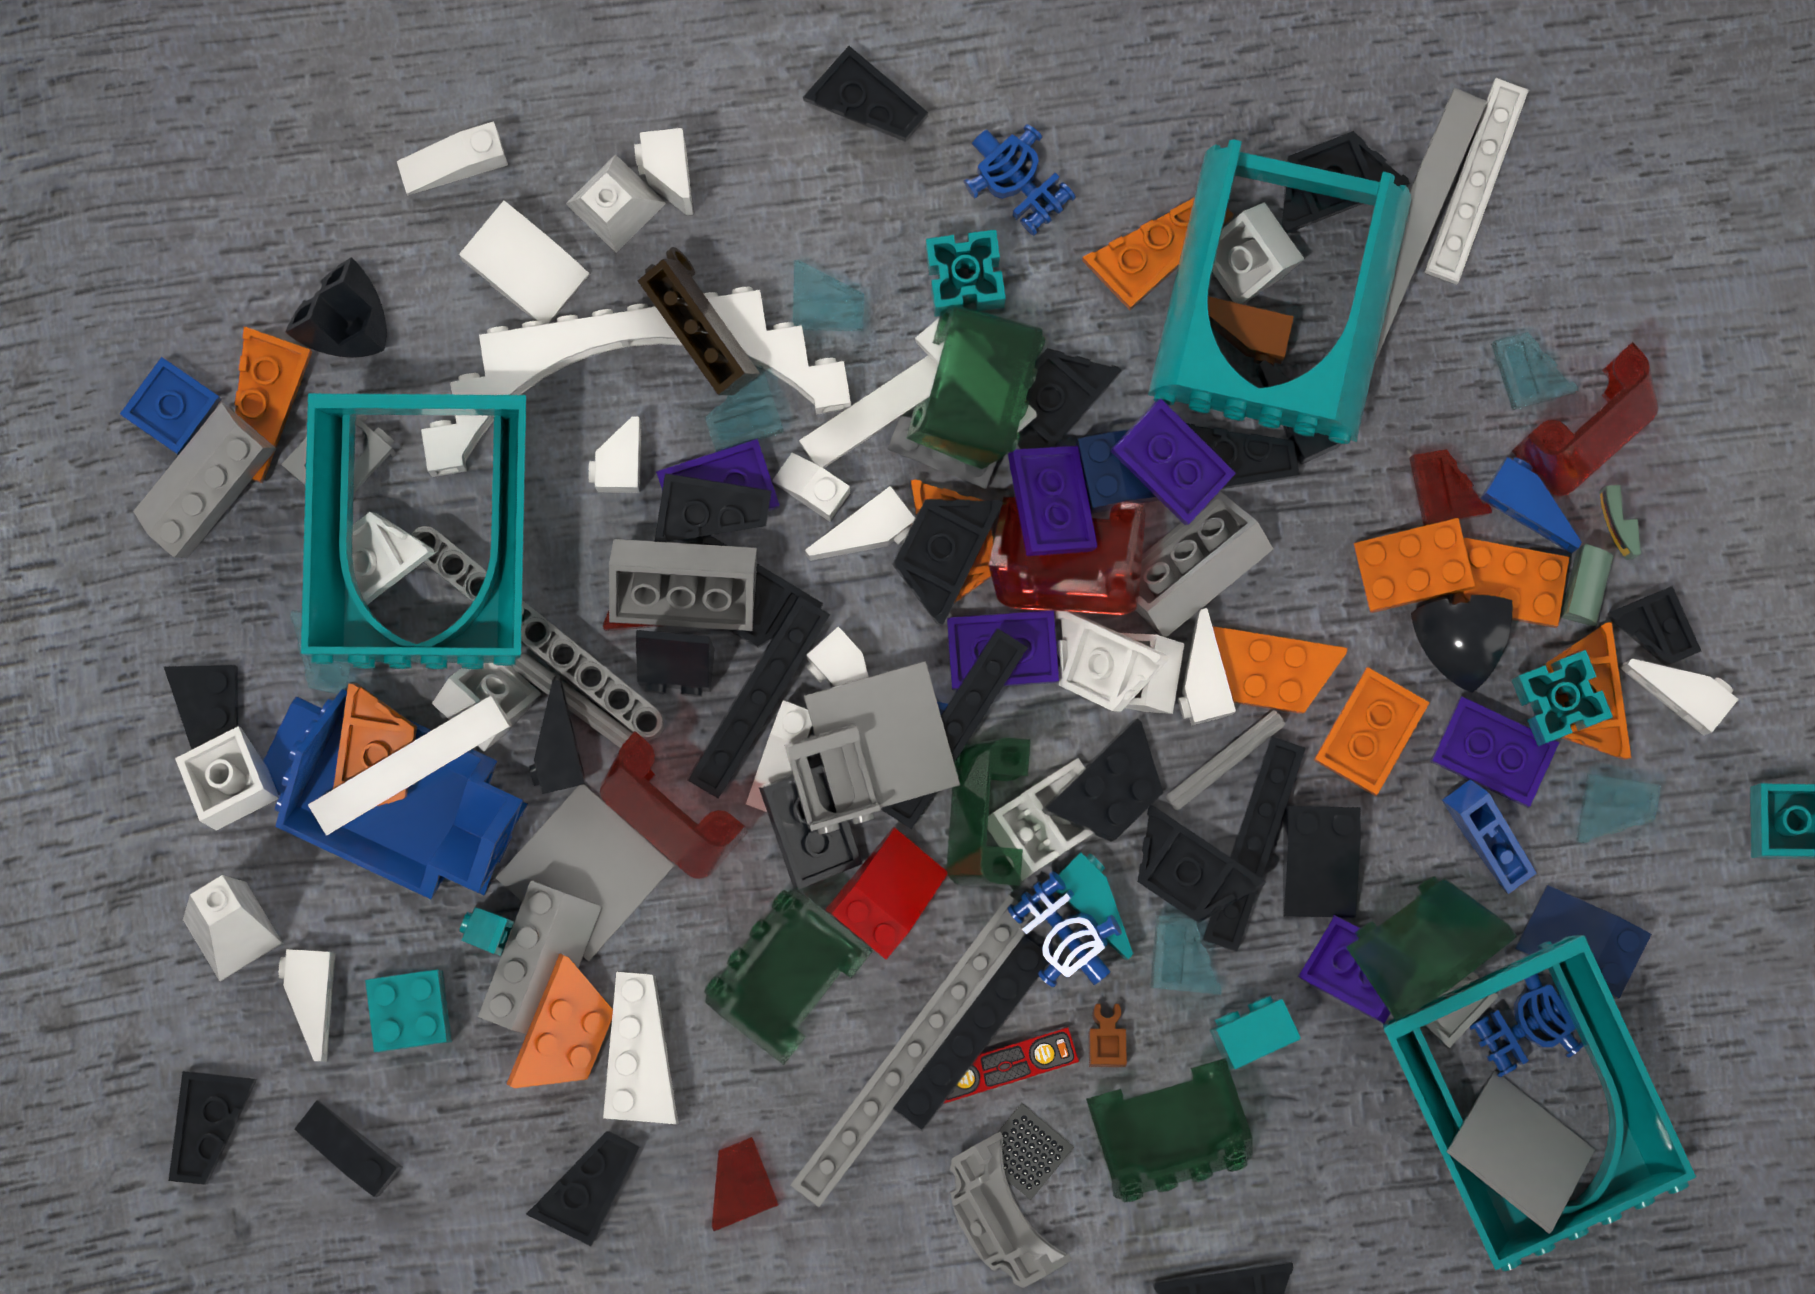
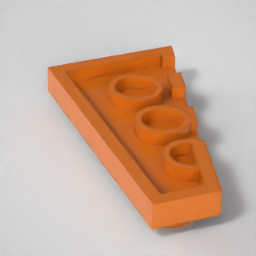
M1194 198L1171 209L1169 213L1141 225L1139 229L1111 241L1109 245L1100 250L1093 251L1082 257V261L1129 311L1178 268ZM1228 208L1226 211L1223 226L1227 224L1233 218L1234 215Z

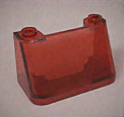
M1633 342L1602 370L1608 378L1607 388L1603 392L1602 397L1608 403L1575 433H1572L1562 422L1547 420L1534 429L1512 450L1519 459L1524 460L1533 467L1532 472L1539 475L1548 491L1552 494L1564 496L1573 492L1657 415L1659 407L1649 361Z
M1003 497L1002 502L1004 503L1000 510L989 561V569L999 602L1016 609L1105 614H1129L1137 609L1146 517L1143 503L1124 501L1111 508L1109 519L1092 518L1097 548L1092 552L1027 556L1016 497Z
M634 731L620 748L601 783L600 794L602 799L687 875L696 879L710 876L748 833L746 827L734 816L722 810L710 812L699 824L694 822L650 783L656 776L651 770L655 762L654 749L642 736Z

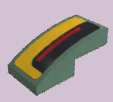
M1621 485L1605 486L1599 491L1607 528L1626 560H1633L1641 555L1638 519L1623 520Z

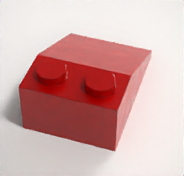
M893 827L825 911L879 956L887 960L910 932L949 872L898 829Z

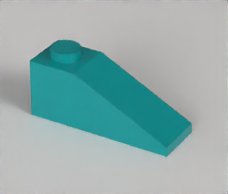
M1080 852L1059 874L1066 888L1063 891L1058 889L1056 893L1063 896L1071 889L1075 895L1067 903L1078 914L1086 913L1091 915L1098 925L1108 921L1107 917L1113 915L1120 926L1122 934L1119 936L1113 934L1107 937L1106 940L1125 960H1128L1133 955L1107 877L1102 873L1105 867L1091 853L1085 857Z
M475 907L473 913L467 912L463 918L459 932L464 934L461 941L501 956L514 922Z

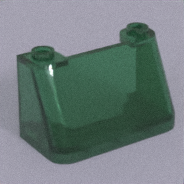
M1434 875L1417 886L1420 893L1415 897L1416 899L1378 926H1376L1374 921H1371L1355 932L1358 939L1346 947L1396 1021L1448 991L1517 937L1507 922L1445 877L1438 881Z

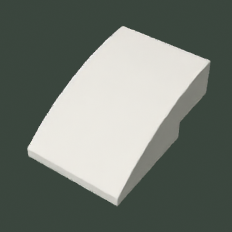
M505 201L499 205L459 254L461 260L486 279L493 288L535 321H543V325L552 322L590 275L588 271L551 238Z
M1079 758L1026 790L983 820V823L1022 881L1094 834L1091 830L1079 829L1072 826L1071 822L1055 815L1048 816L1042 811L1085 768Z

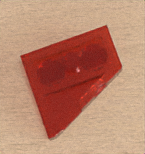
M1447 449L1415 454L1409 457L1424 526L1455 518L1464 520L1488 516L1492 513L1489 504H1484L1472 489L1474 484L1466 474L1458 469L1457 462Z
M753 1137L718 1151L712 1217L713 1231L779 1205Z

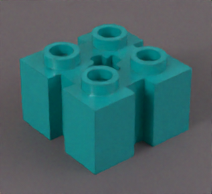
M996 230L968 233L967 242L955 243L954 235L926 238L925 250L929 276L938 275V279L931 280L934 317L963 313V304L975 303L976 311L1005 307L1006 297L1002 271L993 272V267H999L1000 261ZM961 268H968V273H974L970 275L969 279H963L958 276L960 275Z
M1586 650L1551 664L1554 671L1552 673H1548L1545 665L1511 680L1521 706L1531 704L1535 716L1527 721L1538 746L1573 733L1570 724L1575 723L1577 730L1580 731L1613 717L1603 691L1593 693L1589 680L1597 676ZM1557 690L1560 695L1566 693L1568 696V701L1564 702L1565 707L1556 702Z

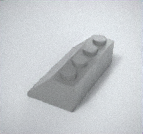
M221 402L133 512L146 533L174 558L189 557L277 448L225 403Z
M1219 491L1189 525H1184L1181 522L1115 576L1112 582L1144 621L1159 635L1167 637L1270 553L1273 547L1258 521Z
M613 539L609 561V622L752 631L757 548Z
M530 880L478 1017L508 1029L527 1034L559 954L569 957L579 969L602 906L540 882Z

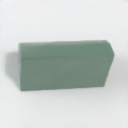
M1584 544L1577 549L1560 618L1593 627L1597 625L1613 560L1611 553L1588 544Z

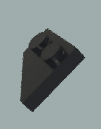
M1673 586L1607 613L1612 622L1665 666L1701 652Z

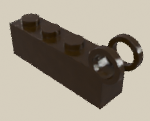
M671 247L666 252L668 259H662L656 265L651 264L645 269L646 274L637 281L718 395L734 396L759 376L760 373L693 280L692 276L695 275V270L690 261L680 250Z

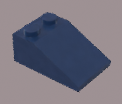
M1128 430L1113 431L1077 440L1076 446L1079 449L1091 514L1159 501L1110 452Z
M1546 885L1515 949L1528 956L1539 951L1538 945L1544 942L1551 941L1554 944L1568 936L1584 935L1613 998L1619 999L1652 934L1621 917Z

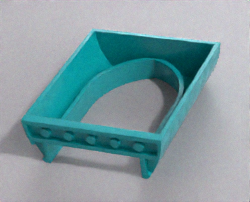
M1235 139L1229 140L1228 147L1220 148L1219 145L1215 144L1204 155L1148 395L1153 396L1154 401L1161 398L1167 405H1174L1175 401L1189 404L1188 408L1196 412L1209 413L1211 409L1224 412L1223 416L1232 420L1243 421L1247 417L1259 420L1258 424L1268 428L1277 429L1280 425L1294 428L1293 431L1304 436H1314L1315 433L1328 435L1330 441L1339 444H1349L1350 441L1357 442L1412 200L1410 191L1406 185L1397 186L1394 184L1395 176L1387 172H1383L1380 182L1243 153L1240 152L1242 141ZM1235 176L1374 206L1351 311L1342 335L1329 354L1318 365L1294 380L1273 387L1257 388L1234 370L1221 353L1215 341L1208 315V288Z
M308 393L301 654L311 657L312 664H333V661L347 662L348 664H353L354 668L362 669L375 668V662H384V664L389 665V668L410 669L411 663L426 665L425 668L447 669V663H457L462 665V669H483L484 663H493L499 666L516 665V660L521 657L526 395ZM356 415L494 416L491 551L483 585L469 609L450 628L427 641L414 644L391 633L376 619L365 603L356 581L352 556Z
M1584 935L1568 936L1554 944L1551 941L1544 942L1538 945L1539 951L1412 1010L1404 1007L1395 1012L1397 1017L1390 1018L1383 1024L1388 1040L1495 1270L1501 1268L1504 1272L1514 1269L1522 1264L1521 1258L1532 1253L1535 1256L1546 1254L1556 1248L1554 1243L1567 1237L1570 1241L1581 1238L1589 1233L1588 1227L1599 1222L1602 1225L1613 1223L1622 1217L1621 1212L1633 1206L1636 1210L1645 1208L1656 1201L1655 1196L1666 1191L1669 1194L1680 1192L1689 1186L1688 1181L1696 1178ZM1547 968L1604 1090L1609 1116L1607 1147L1600 1168L1587 1189L1576 1200L1567 1202L1551 1233L1546 1232L1447 1153L1449 1146L1463 1124V1120L1420 1029L1424 1025Z

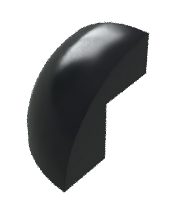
M352 257L338 265L320 281L322 284L321 289L315 293L313 298L302 301L285 331L290 337L313 350L328 355L350 358L371 356L384 351L387 338L386 319L379 296L367 274Z
M1472 595L1469 602L1457 604L1450 603L1445 598L1417 608L1411 612V618L1417 639L1433 665L1455 685L1473 693L1489 678L1501 659L1510 634L1513 606L1510 599L1489 595Z

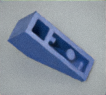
M1507 457L1499 466L1480 499L1572 554L1580 547L1582 542L1539 475L1532 472L1533 467L1519 458L1512 460Z
M1470 779L1442 799L1460 831L1507 894L1537 874L1489 792Z

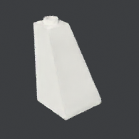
M616 154L566 203L616 253L666 204Z
M221 875L190 894L183 921L219 981L224 980L283 943L247 882Z

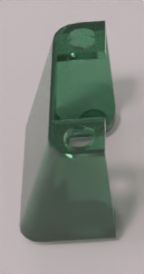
M953 304L942 310L932 343L939 346L944 342L931 393L927 399L915 406L906 438L981 470L997 462L1008 452H1013L1020 440V433L1017 432L1020 420L1025 416L1029 405L1028 400H1026L1028 389L1034 383L1037 375V369L1034 368L1035 362L1045 345L1042 328Z
M1003 738L966 744L954 762L960 785L952 787L947 873L955 884L968 887L1017 890L1020 887L1023 849L986 846L991 781L1008 782L1014 781L1020 776H1028L1031 739ZM1006 856H1008L1013 861L1014 868Z
M796 889L788 892L783 890L776 896L772 903L773 909L765 919H760L754 924L749 933V940L742 948L738 947L732 952L727 960V968L720 977L715 976L712 978L704 990V993L707 994L705 1003L783 1065L806 1038L797 1028L840 973L843 972L852 979L874 951L811 899Z
M1226 1058L1191 1068V1081L1124 1100L1122 1090L1118 1089L1086 1099L1113 1196L1122 1199L1123 1202L1136 1201L1143 1197V1193L1156 1189L1158 1192L1170 1191L1176 1188L1178 1183L1190 1179L1193 1182L1204 1181L1212 1177L1214 1172L1227 1169L1229 1172L1241 1170L1248 1165L1247 1161L1253 1156V1138Z

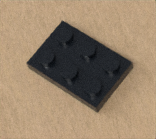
M823 763L811 767L810 770L820 803L827 811L837 813ZM793 774L759 787L794 889L799 890L863 864L848 820L838 823L840 827L838 830L825 834H819L818 830L811 831L808 828Z

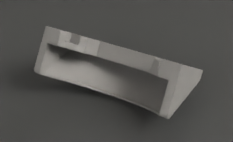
M998 1132L952 1158L950 1170L955 1175V1189L950 1191L951 1200L958 1223L977 1255L994 1272L1001 1269L1012 1277L1013 1284L1025 1288L1072 1261L1069 1254L1057 1249L1046 1241L1031 1226L1019 1209L1005 1175L1002 1153L1004 1137L1001 1132Z

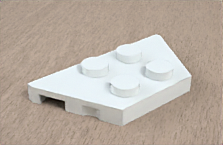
M369 512L353 524L352 556L354 573L358 588L367 605L435 554L433 548L377 513Z
M1057 607L1056 619H1061L1062 640H1057V654L1060 658V666L1058 668L1059 686L1111 711L1121 712L1168 661L1169 656L1066 608Z

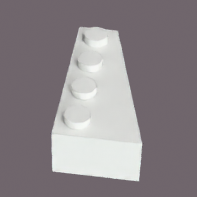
M616 972L603 1118L679 1124L656 976Z

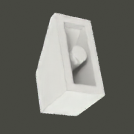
M631 417L596 450L595 461H589V483H595L597 492L640 493L642 423L639 417Z
M791 453L772 480V483L829 522H831L850 494L849 485L821 466L794 453Z

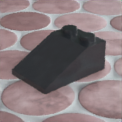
M636 630L638 684L645 686V691L650 693L665 694L667 688L681 689V695L702 697V691L711 692L715 649L710 636Z
M1288 806L1285 808L1283 814V917H1334V915L1339 918L1356 917L1361 845V807Z

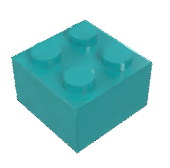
M1760 783L1751 786V858L1815 859V784Z
M437 969L365 980L374 1052L381 1053L452 1042L442 970Z
M1271 995L1265 996L1248 1004L1247 1006L1250 1011L1241 1016L1238 1011H1233L1214 1020L1217 1027L1209 1031L1228 1070L1240 1068L1301 1039L1283 999L1273 1000Z

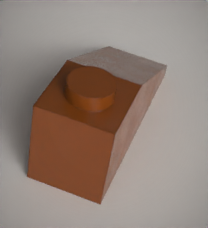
M1208 296V315L1211 328L1244 355L1254 358V363L1256 364L1265 360L1272 366L1275 363H1282L1285 358L1294 316Z

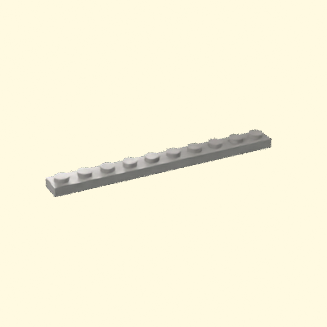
M1008 895L790 1185L816 1206H821L891 1113L902 1095L1024 936L1025 932L1022 928L1033 920L1035 916L1030 912L1024 917L1025 921L1019 924L1011 916L1007 908L1010 904L1015 906L1019 903L1012 896Z

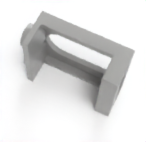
M356 415L355 426H358L366 433L368 443L364 453L354 463V493L389 455L394 458L397 454L390 446L394 442L391 437L379 427L372 431L364 423L368 419L366 415ZM307 437L281 464L304 486L306 483Z
M854 724L784 745L808 828L811 831L818 830L819 834L838 830L840 828L838 823L850 819L853 820V824L874 819L873 812L881 810L880 805L876 801L859 742L861 741L859 731ZM841 747L853 786L854 799L847 810L833 813L827 811L819 801L807 756Z

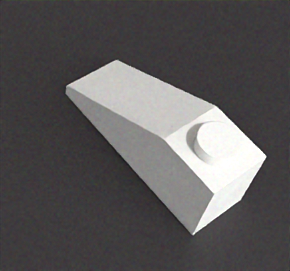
M494 121L460 131L397 161L407 196L508 165Z
M889 486L805 550V555L812 561L887 547L894 541L897 545L903 543L915 517L892 487Z
M1207 608L1201 609L1196 617L1182 688L1183 697L1178 698L1183 719L1189 718L1191 726L1227 717L1236 712Z
M1630 659L1620 667V669L1703 736L1712 733L1739 700L1731 694L1733 692L1732 687L1720 678H1715L1714 680L1710 676L1636 659Z
M784 700L782 701L746 805L767 812L759 787L792 775L784 745L810 737L813 727L808 709Z
M286 949V957H281L279 962V978L284 979V989L313 1060L327 1062L335 953Z

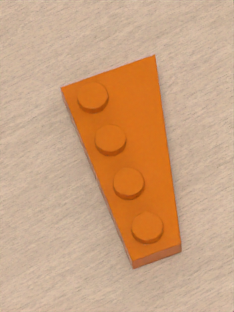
M244 326L242 337L243 349L239 363L238 391H236L235 413L276 448L312 351ZM275 451L251 480L263 484Z

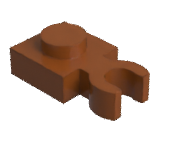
M1096 1004L1092 1016L1095 1023L1099 1025V1029L1090 1028L1088 1031L1089 1067H1126V1029L1115 1028V1024L1121 1016V1007L1119 1004H1114L1113 1016L1105 1018L1100 1012L1101 1005Z

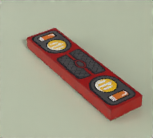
M1067 1027L981 1054L944 1104L1078 1063L1079 1060L1069 1028Z

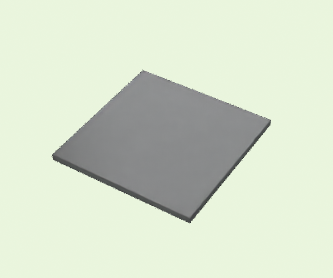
M926 661L804 695L815 735L852 724L857 726L861 738L859 742L876 801L881 808L960 785ZM837 747L820 752L836 812L839 813L847 810L852 804L854 790L842 748Z
M579 785L498 874L496 879L521 901H523L530 880L602 906L583 955L587 961H590L675 865L587 786Z
M1494 1071L1449 1146L1447 1153L1546 1232L1551 1233L1595 1149L1503 1076L1498 1077V1072Z

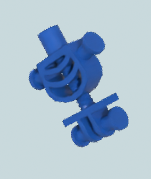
M1026 124L1023 128L1025 132L1020 139L1012 134L1002 144L986 129L972 142V145L985 157L977 168L979 176L971 181L967 178L964 180V184L974 199L978 197V192L986 187L991 194L1001 199L1017 195L1022 191L1027 198L1013 210L1012 216L1018 220L1026 211L1031 209L1034 213L1027 219L1023 217L1020 222L1031 235L1035 236L1037 234L1036 229L1043 223L1049 224L1052 221L1049 216L1052 210L1060 214L1063 211L1062 205L1069 199L1073 201L1076 196L1063 182L1059 184L1060 189L1054 195L1049 192L1059 182V176L1056 173L1050 176L1038 188L1031 182L1039 162L1038 155L1031 146L1036 140L1040 141L1042 139V135L1034 127ZM1018 150L1022 154L1015 164L1012 160ZM1026 158H1028L1031 163V169L1027 175H1024L1022 168ZM1001 171H1003V173H1004V174H1001V175H999V176L990 177V176H993V175L998 174V173L1001 172ZM1010 181H1013V183H1015L1014 186L1006 188L1001 187V185H1004ZM1041 198L1047 203L1044 208L1038 203Z
M1052 871L1049 873L1050 878L1044 883L1037 882L1033 886L1036 891L1033 896L1028 892L1021 895L1022 900L1015 906L1010 904L1007 907L1008 911L1019 924L1025 921L1024 917L1028 913H1033L1035 918L1022 928L1026 934L1043 920H1047L1050 926H1052V930L1047 935L1042 947L1044 957L1051 964L1046 970L1041 969L1038 972L1039 977L1045 983L1055 987L1057 985L1056 979L1061 973L1069 977L1080 968L1092 984L1096 985L1111 972L1097 954L1108 945L1107 937L1113 934L1116 936L1122 934L1120 926L1113 915L1108 916V921L1100 925L1091 915L1086 913L1070 915L1062 919V916L1057 913V909L1069 901L1075 894L1070 889L1058 900H1055L1052 894L1058 889L1063 891L1066 885L1061 877ZM1041 899L1048 907L1045 910L1038 904V901ZM1081 923L1085 927L1073 932L1068 924ZM1057 933L1063 941L1054 952L1052 941ZM1085 935H1093L1094 937L1084 942L1079 939V937ZM1068 946L1072 952L1064 961L1061 957L1065 947ZM1074 957H1077L1078 960L1073 963L1072 960Z
M1538 973L1524 979L1529 991L1518 996L1514 1003V1015L1517 1025L1509 1028L1499 1010H1494L1489 1015L1498 1028L1497 1031L1493 1033L1487 1023L1489 1020L1488 1016L1477 1020L1469 1027L1470 1030L1475 1029L1481 1039L1478 1042L1479 1046L1488 1045L1492 1053L1486 1057L1489 1062L1494 1061L1500 1071L1497 1073L1498 1077H1502L1518 1067L1516 1063H1511L1506 1052L1511 1050L1519 1065L1529 1061L1517 1040L1524 1036L1538 1047H1554L1560 1043L1566 1049L1567 1053L1565 1055L1568 1058L1584 1046L1582 1041L1578 1042L1571 1034L1576 1028L1561 996L1557 994L1552 985L1542 986ZM1538 994H1539V999H1540V1005H1541V1008H1542V1010H1539V1011H1538V1006H1537V995H1538ZM1526 1001L1530 1017H1527V1019L1524 1018L1523 1006ZM1551 1022V1024H1553L1561 1031L1557 1033L1553 1031L1550 1027H1548L1545 1023ZM1539 1029L1551 1039L1543 1041L1536 1037L1533 1031ZM1502 1036L1507 1044L1499 1048L1494 1040Z

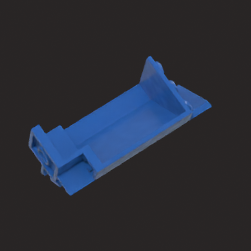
M341 689L334 700L328 699L325 702L323 708L296 696L263 760L279 795L275 806V811L279 812L275 827L429 899H432L445 878L485 895L491 883L490 880L494 868L498 862H501L512 839L513 828L520 817L523 816L528 805L522 799L490 785L497 760L471 749L409 786L405 799L377 806L326 836L308 804L333 790L347 691ZM409 720L417 726L415 740L432 731Z

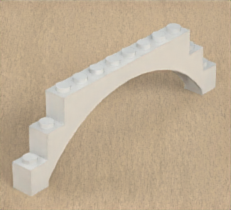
M740 287L733 289L732 294L718 296L716 292L703 293L752 363L795 388L815 405L816 415L846 410L851 406L844 361L836 362V358H824L815 361V366H808L802 325L794 326L793 322L779 323L773 326L774 330L767 331L760 290L753 291L752 287ZM648 304L631 305L627 307V311L613 313L611 309L598 310L592 313V317L578 319L577 315H566L557 318L556 323L544 325L543 321H529L523 323L522 328L508 330L506 326L493 327L487 330V334L479 335L485 377H480L478 373L461 375L458 377L459 381L450 382L451 391L454 395H521L543 378L569 364L595 354L630 346L682 345V343L656 307L648 308ZM455 415L456 424H451L449 420H441L430 423V428L421 429L429 474L435 477L466 472V461L482 435L494 422V416Z

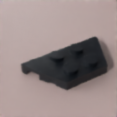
M1354 131L1292 154L1287 158V162L1377 182H1380L1382 173L1387 172L1395 176L1394 184L1397 186L1406 185L1408 187L1410 184L1409 179L1404 174L1401 176L1386 163L1387 160L1377 151L1371 150L1366 145V142ZM1285 186L1282 228L1286 233H1290L1364 203Z
M1047 348L1012 387L1036 411L1037 415L1036 418L1014 436L1019 449L1055 447L1121 374L1122 370L1114 365L1111 367L1091 362V359L1080 356L1072 357L1065 355L1064 352Z
M925 499L892 565L936 624L940 626L944 624L1004 502L1000 500L970 501Z
M711 535L703 536V545L727 546ZM757 564L752 631L727 630L753 646L760 648L771 641L798 595L820 609L823 603Z
M1138 718L1133 720L1042 809L1043 813L1071 822L1072 826L1079 829L1091 830L1096 836L1110 842L1116 840L1163 794L1142 722Z
M1153 805L1148 808L1147 832L1142 846L1143 859L1139 867L1137 882L1197 923L1202 922L1265 885L1266 881Z
M1286 1262L1153 1283V1288L1157 1294H1284L1290 1274L1293 1271V1263Z

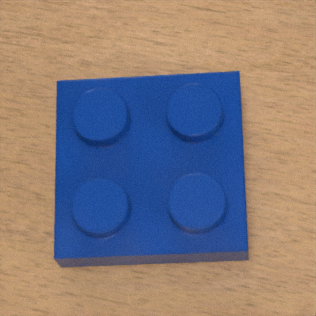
M161 357L120 415L179 455L221 401V398Z

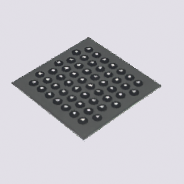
M1023 1103L1018 1106L998 1131L1004 1137L1002 1153L1007 1181L1030 1200H1032L1074 1148L1072 1144Z

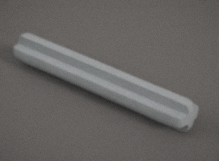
M522 653L521 657L516 660V665H513V669L549 695L553 677L556 675L529 655ZM562 680L569 711L621 749L627 748L634 739V733Z
M1276 711L1270 712L1168 793L1166 799L1175 810L1181 809L1283 728L1285 722L1280 714Z

